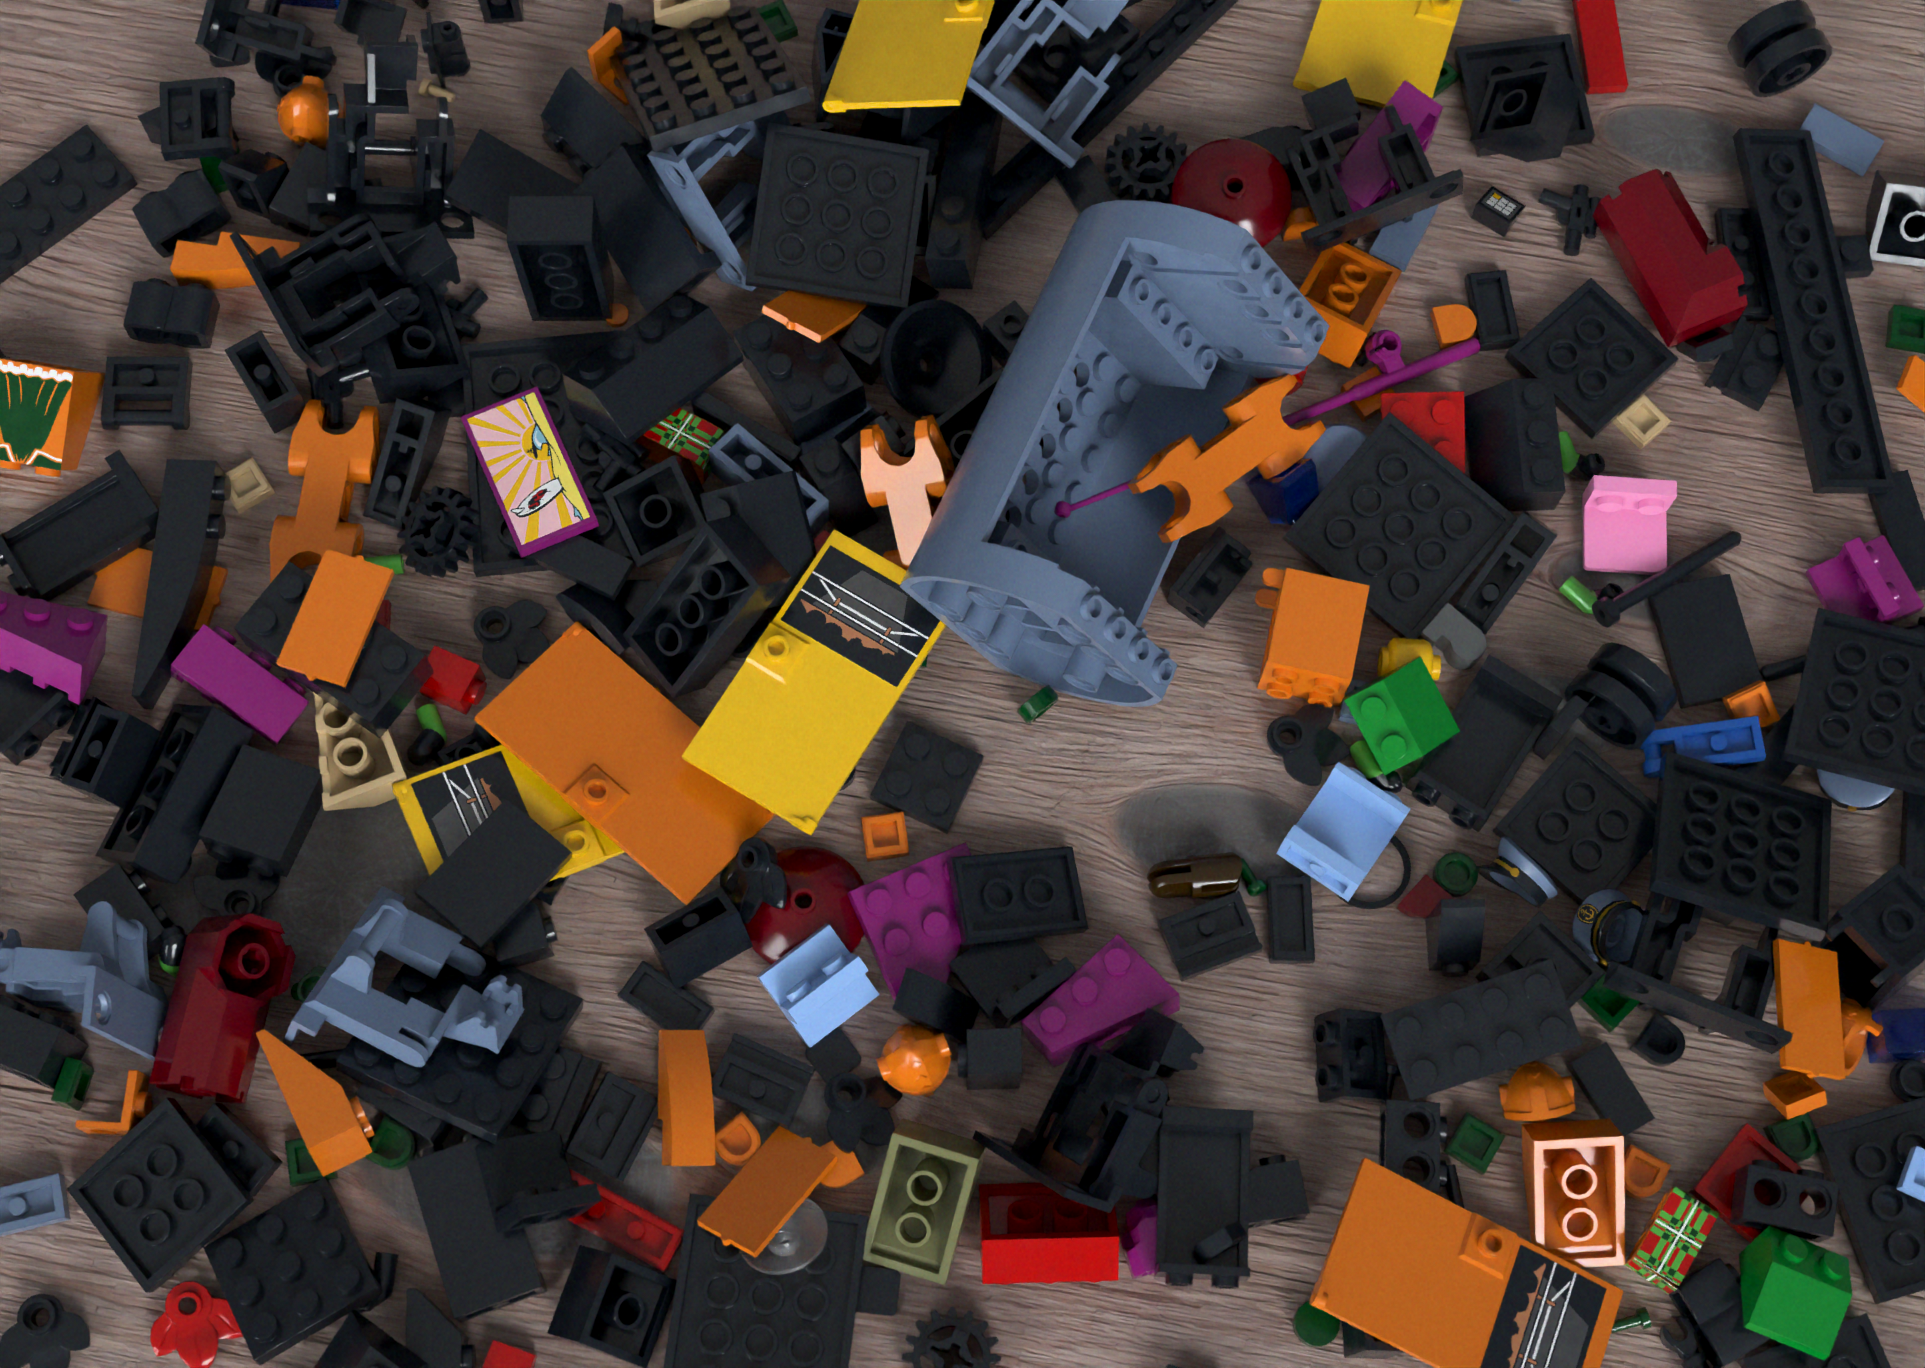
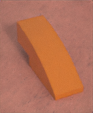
M221 232L217 246L177 240L170 270L179 286L198 283L207 286L209 289H232L256 285L230 238V235L233 233ZM239 234L258 254L273 246L278 251L280 257L283 258L301 247L299 242Z
M659 1030L658 1119L662 1120V1165L715 1166L714 1105L704 1030Z

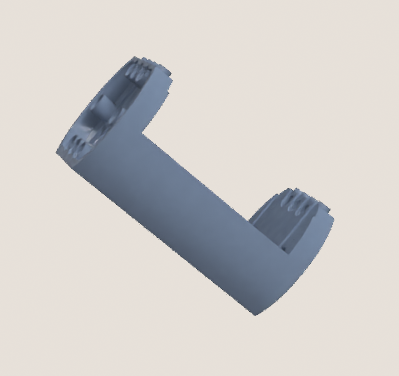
M1115 200L1098 203L1086 208L1078 215L899 587L1000 669L1041 686L1050 685L1053 690L1092 701L1129 707H1145L1159 703L1163 699L1178 665L1169 657L1170 652L1165 648L1156 646L1146 637L1148 632L1140 627L1181 539L1163 543L1157 534L1160 527L1174 513L1175 501L1172 492L1162 484L1142 494L1138 492L1133 495L1131 490L1127 489L1071 511L1070 516L1067 518H1061L1054 513L1056 503L1065 501L1072 505L1131 480L1145 466L1151 456L1184 435L1191 434L1198 447L1202 446L1231 425L1222 410L1224 404L1243 390L1249 389L1253 378H1275L1286 374L1292 376L1304 371L1306 366L1316 358L1330 326L1248 230L1201 211L1161 202ZM1075 367L1077 368V378L1074 373ZM1059 402H1060V414H1059V411H1058V409H1057V404H1058ZM1042 437L1044 441L1043 450L1039 444ZM1025 473H1026V477H1027L1026 486L1024 485V482L1022 481L1023 476L1025 475ZM1008 510L1010 514L1009 522H1007L1005 518L1006 512Z

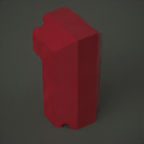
M1653 169L1628 179L1618 186L1622 194L1613 200L1608 194L1599 201L1592 216L1668 348L1739 319L1748 305L1746 294L1739 297L1738 286L1745 284L1743 272L1727 246L1723 244L1712 246L1715 240L1707 236L1670 172L1665 171L1663 174L1661 170Z
M251 913L204 917L188 933L149 1083L156 1084L158 1089L191 1098L203 1099V1096H216L215 1102L226 1104L246 1103L260 1047L256 1033L265 1027L272 997L279 996L288 990L296 958L291 945H286L281 936L285 932L279 922Z

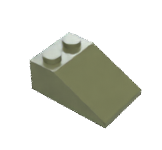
M903 1118L893 1131L867 1227L863 1260L945 1285L976 1189L987 1148L975 1140Z

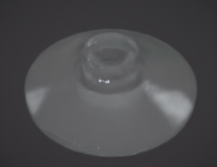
M806 1198L756 1258L741 1249L739 1251L748 1265L763 1273L779 1275L802 1269L810 1264L825 1246L828 1236V1225L825 1215L815 1202ZM790 1240L787 1243L781 1244L783 1241Z

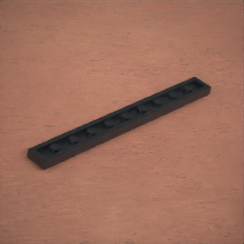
M1179 0L1121 55L1120 61L1103 81L1110 87L1071 136V139L1082 148L1089 144L1239 0ZM1033 139L992 177L982 237L986 240L1065 166Z

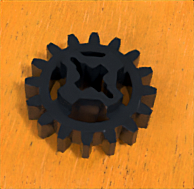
M1143 123L1140 132L1129 126L1127 127L1126 137L1118 133L1115 135L1114 145H1109L1107 148L1104 173L1109 174V187L1119 185L1118 197L1122 198L1130 194L1132 195L1131 200H1139L1141 198L1145 199V201L1153 202L1155 198H1159L1162 203H1168L1177 171L1188 157L1185 156L1187 150L1186 143L1176 145L1178 135L1176 132L1165 136L1163 135L1164 126L1159 125L1154 132L1150 131L1148 123ZM1122 159L1125 160V167L1128 169L1127 172L1123 168Z
M433 486L431 494L425 491L420 492V503L410 502L408 506L412 513L409 517H401V521L406 524L405 530L397 533L398 538L405 540V544L399 548V553L408 556L405 564L415 568V572L429 577L434 575L444 578L446 570L452 573L458 572L457 562L461 560L467 563L470 560L466 553L468 547H477V543L472 540V534L479 532L481 529L480 526L472 522L479 515L477 510L470 508L473 502L472 499L463 496L461 492L449 487L443 489ZM449 507L450 511L447 512L444 508ZM427 553H433V557H429Z
M955 1307L949 1308L948 1318L941 1319L940 1314L936 1310L931 1311L932 1323L930 1325L918 1320L916 1327L920 1335L918 1337L907 1335L905 1342L914 1348L913 1352L902 1354V1361L913 1363V1368H922L920 1362L921 1355L932 1360L934 1368H943L944 1359L938 1356L937 1352L943 1351L948 1353L952 1347L959 1349V1358L965 1361L964 1364H966L962 1366L954 1365L952 1368H989L990 1365L1001 1363L1000 1355L990 1354V1348L998 1343L997 1337L985 1338L983 1335L988 1327V1323L984 1321L977 1326L973 1325V1312L970 1310L963 1319L957 1318ZM944 1328H955L952 1336L939 1342L929 1339L936 1331ZM970 1335L975 1338L980 1346L982 1362L972 1357L969 1352L967 1342Z

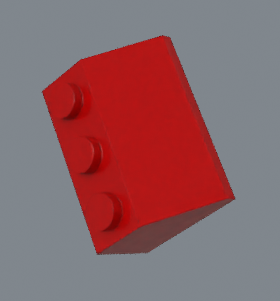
M1042 1183L979 1184L982 1284L1008 1285L1011 1283L1043 1282L1052 1284L1056 1282L1118 1281L1119 1230L1115 1205L1111 1213L1064 1198Z

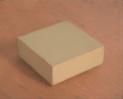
M1644 393L1612 421L1640 450L1672 422Z
M253 457L225 473L231 480L230 500L239 514L275 494V491Z

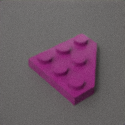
M966 842L854 889L847 894L894 1002L906 968L917 970L945 984L951 971L949 964L956 958L961 944V937L947 861L951 857L970 856L971 853Z

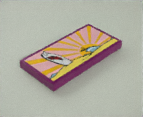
M538 387L460 417L521 558L599 526Z

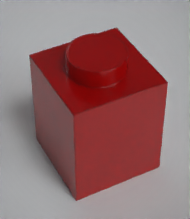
M434 645L427 658L434 673L419 691L423 696L467 715L472 704L477 705L482 700L487 688L486 677L480 665Z

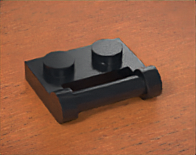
M214 77L159 82L161 153L165 161L204 157L227 159L237 155V141L233 139L231 98L235 96V82L232 79ZM205 97L215 98L216 137L205 138Z
M107 357L101 409L103 429L118 430L120 426H172L174 430H188L190 425L189 401L193 368L190 358ZM120 401H172V409H119Z

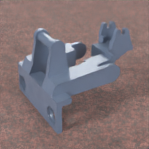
M1021 0L974 61L966 87L1071 169L1085 151L1084 148L1071 139V136L1110 87L1103 81L1122 57L1115 53L1096 78L1080 66L1047 110L1008 79L1032 45L1036 43L1042 48L1061 22L1083 40L1087 41L1097 27L1105 33L1129 0H1068L1063 8L1052 0H1041L1025 22L1019 17L1025 9L1027 10L1034 0Z
M784 110L657 152L652 150L647 155L651 162L646 165V168L682 225L688 228L690 234L697 239L704 253L715 251L723 264L716 270L720 280L753 291L756 287L745 285L747 267L737 249L752 235L759 186L740 181L713 209L697 181L724 155L734 157L742 148L746 156L763 160L768 122L792 126Z
M382 886L292 1019L282 1042L290 1048L301 1030L315 1037L323 1023L327 1021L415 1067L425 1065L443 1036L485 1047L498 1054L525 1010L522 1001V987L518 984H514L513 987L508 986L505 983L507 978L503 975L491 979L483 994L463 984L446 1013L438 1011L412 997L406 1005L372 988L373 968L375 966L374 957L379 950L436 979L445 963L472 976H479L486 967V962L480 954L460 944L463 936L407 909L403 905L405 897Z
M97 902L89 909L87 925L79 951L22 947L17 930L10 928L7 931V938L3 940L4 933L0 931V983H6V992L38 1008H51L57 1012L83 1013L81 1026L155 1061L159 1046V1030H163L169 1003L163 987L149 980L147 928L143 923L134 919L127 920L117 914L115 907L108 902ZM96 1013L101 1014L99 1020L96 1017Z

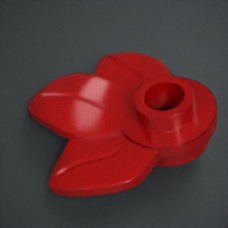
M184 1281L174 1286L168 1293L165 1301L166 1311L153 1323L150 1339L156 1356H163L177 1349L180 1358L187 1366L191 1368H209L216 1357L219 1339H235L243 1335L227 1299L212 1297L209 1289L200 1282ZM182 1298H193L197 1303L196 1310L191 1313L184 1312L180 1307Z

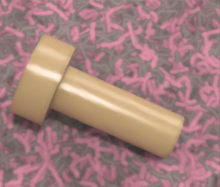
M428 78L422 80L419 87V95L427 97L428 94L436 97H447V101L453 103L456 96L455 93L432 85L433 81Z

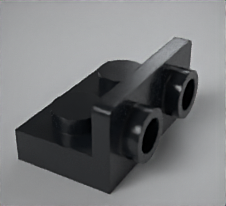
M1338 1008L1315 1016L1313 1039L1316 1044L1317 1070L1315 1081L1318 1087L1319 1102L1330 1103L1342 1099L1378 1103L1388 1099L1384 1027L1380 1016L1383 1015L1382 1012Z

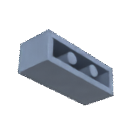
M738 423L709 449L711 472L728 486L793 471V469ZM796 473L812 536H814L829 521V500Z

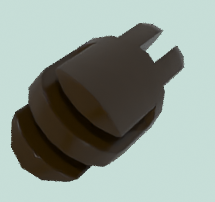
M1233 852L1198 856L1190 855L1186 859L1162 861L1154 864L1148 871L1147 879L1150 882L1148 886L1151 893L1159 898L1190 896L1194 899L1205 896L1232 894L1239 888L1242 861Z

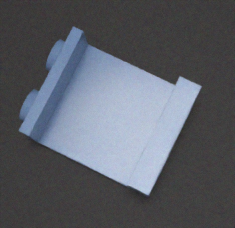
M1338 761L1327 781L1300 820L1288 832L1276 854L1349 902L1409 813L1410 808L1405 806L1394 793L1383 791L1369 782L1359 770L1353 767H1346Z

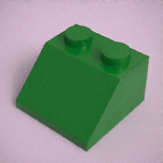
M1421 656L1344 695V701L1384 776L1424 756L1460 732Z
M1769 1225L1739 1254L1744 1328L1825 1360L1830 1355L1852 1297L1849 1259Z

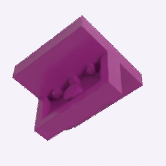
M1884 535L1864 544L1860 537L1843 544L1838 556L1807 569L1805 573L1826 610L1891 625L1922 611L1924 607Z

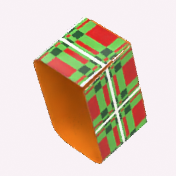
M679 408L636 439V441L651 450L648 458L657 463L673 455L689 459L700 483L704 484L711 473L709 449L725 434L721 428Z
M1672 1187L1662 1196L1646 1224L1645 1230L1628 1256L1625 1266L1667 1294L1672 1293L1677 1288L1671 1285V1283L1678 1286L1681 1284L1717 1220L1719 1212L1679 1188Z

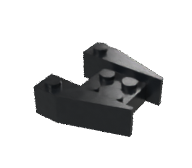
M830 8L825 9L816 25L811 72L816 123L824 122L829 112L823 109L822 104L854 14ZM967 87L965 88L960 106L962 105L969 90ZM960 106L873 108L862 110L881 114L884 118L891 120H903L900 144L909 145Z

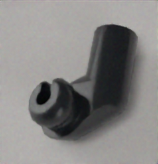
M376 1252L373 1272L384 1293L355 1309L359 1313L369 1312L390 1298L394 1288L399 1254Z

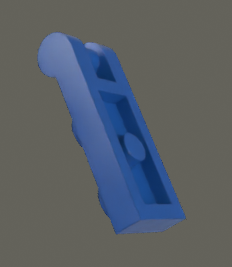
M1758 716L1653 730L1639 748L1644 750L1646 761L1642 763V768L1646 778L1659 777L1660 761L1663 758L1661 747L1664 745L1673 744L1674 753L1720 767L1760 762L1766 758Z

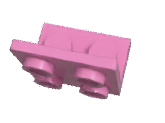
M1594 475L1582 494L1583 569L1586 571L1655 575L1667 568L1666 512L1677 497V481Z

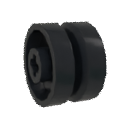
M1802 0L1785 1L1760 12L1744 23L1732 35L1727 44L1737 67L1745 69L1743 73L1744 79L1754 96L1760 98L1774 96L1801 84L1817 73L1832 55V47L1823 31L1814 28L1816 20L1806 2Z
M1613 642L1603 644L1590 659L1587 665L1588 670L1580 671L1564 692L1567 702L1572 696L1575 697L1577 695L1588 703V706L1578 717L1587 728L1609 743L1628 750L1639 749L1655 729L1654 722L1662 721L1678 701L1674 685L1654 662L1626 645Z

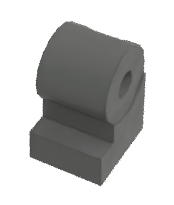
M1450 603L1443 607L1418 637V639L1427 640L1432 648L1436 646L1444 653L1448 664L1458 670H1467L1475 666L1487 647L1486 637L1483 632Z

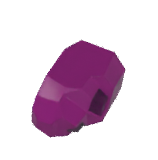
M1152 1198L1138 1200L1135 1206L1126 1213L1127 1227L1120 1242L1132 1279L1155 1273L1157 1202Z

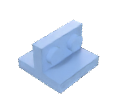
M827 923L757 975L759 981L809 1048L880 995L865 975L869 970L859 956L847 950L830 924Z

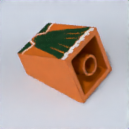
M0 358V468L21 470V464L35 466L36 474L61 477V470H77L103 387L105 373L28 359Z

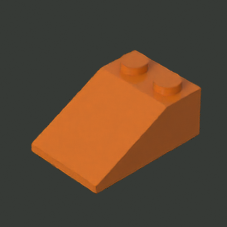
M1345 242L1322 251L1299 289L1330 326L1318 353L1325 356L1331 362L1341 364L1350 369L1402 271Z
M265 1029L257 1032L258 1040L300 1134L322 1176L324 1177L372 1153L373 1151L367 1138L374 1136L375 1133L358 1097L355 1096L348 1100L342 1085Z
M1610 1119L1522 1124V1168L1531 1243L1579 1268L1625 1265L1623 1134Z

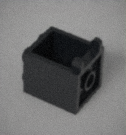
M1899 863L1834 914L1828 922V931L1821 942L1815 940L1811 942L1813 947L1837 952L1839 988L1847 998L1857 1001L1864 1008L1869 1007L1873 1012L1925 970V889Z

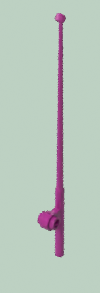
M1380 330L1367 340L1365 352L1371 362L1378 364L1382 372L1381 375L1356 384L1347 391L1282 417L1283 421L1288 426H1291L1354 400L1360 401L1479 353V341L1476 338H1471L1404 365L1400 356L1402 348L1400 337L1390 330ZM1379 346L1382 347L1380 350H1378V351L1375 352V349H1376L1377 347H1379ZM1131 480L1072 505L1065 501H1059L1056 503L1054 513L1061 518H1067L1070 516L1071 511L1129 489L1127 484Z

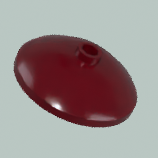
M1219 139L1197 148L1181 164L1172 188L1173 205L1201 211L1248 230L1262 248L1281 232L1291 209V185L1282 164L1267 149L1243 139ZM1237 183L1241 187V191L1232 193L1228 190L1227 185Z
M798 846L777 852V865L785 872L787 880L786 906L784 909H780L762 902L750 923L744 924L752 942L753 950L771 965L827 923L830 924L847 950L853 953L865 935L847 896L850 891L865 885L856 869L840 855L819 847ZM801 896H807L812 900V903L808 908L801 909L796 906V900Z

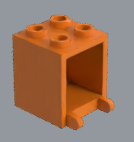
M1287 567L1285 570L1276 568L1265 569L1262 574V582L1266 586L1279 589L1274 591L1262 588L1255 595L1257 605L1273 609L1257 689L1266 690V693L1274 698L1289 699L1293 696L1307 699L1309 704H1321L1329 708L1332 705L1340 706L1353 676L1370 585Z

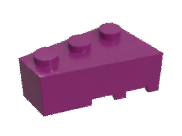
M1404 80L1385 106L1391 103L1394 105L1403 126L1409 123L1412 124L1425 153L1430 146L1443 106ZM1384 108L1364 134L1353 142L1341 163L1342 171L1336 173L1353 212L1384 200L1394 188L1393 180L1378 149V138L1392 133Z
M0 590V669L10 673L15 668L32 676L33 684L43 689L49 685L68 693L69 701L80 705L105 655L108 615L92 612L84 608L51 603L43 599L10 594Z
M203 624L172 662V677L181 683L184 680L202 692L201 696L212 704L214 702L232 714L234 719L255 730L254 733L276 747L308 707L309 701L304 698L307 692L290 678L286 677L282 682L268 672L272 666L258 654L251 651L247 656L234 647L237 640L221 627L216 625L211 630Z
M1117 934L1022 1020L1024 1036L1056 1067L1069 1061L1076 1047L1082 1043L1090 1042L1100 1047L1105 1045V1041L1128 1032L1143 1018L1147 1007L1167 1016L1180 1011V994Z

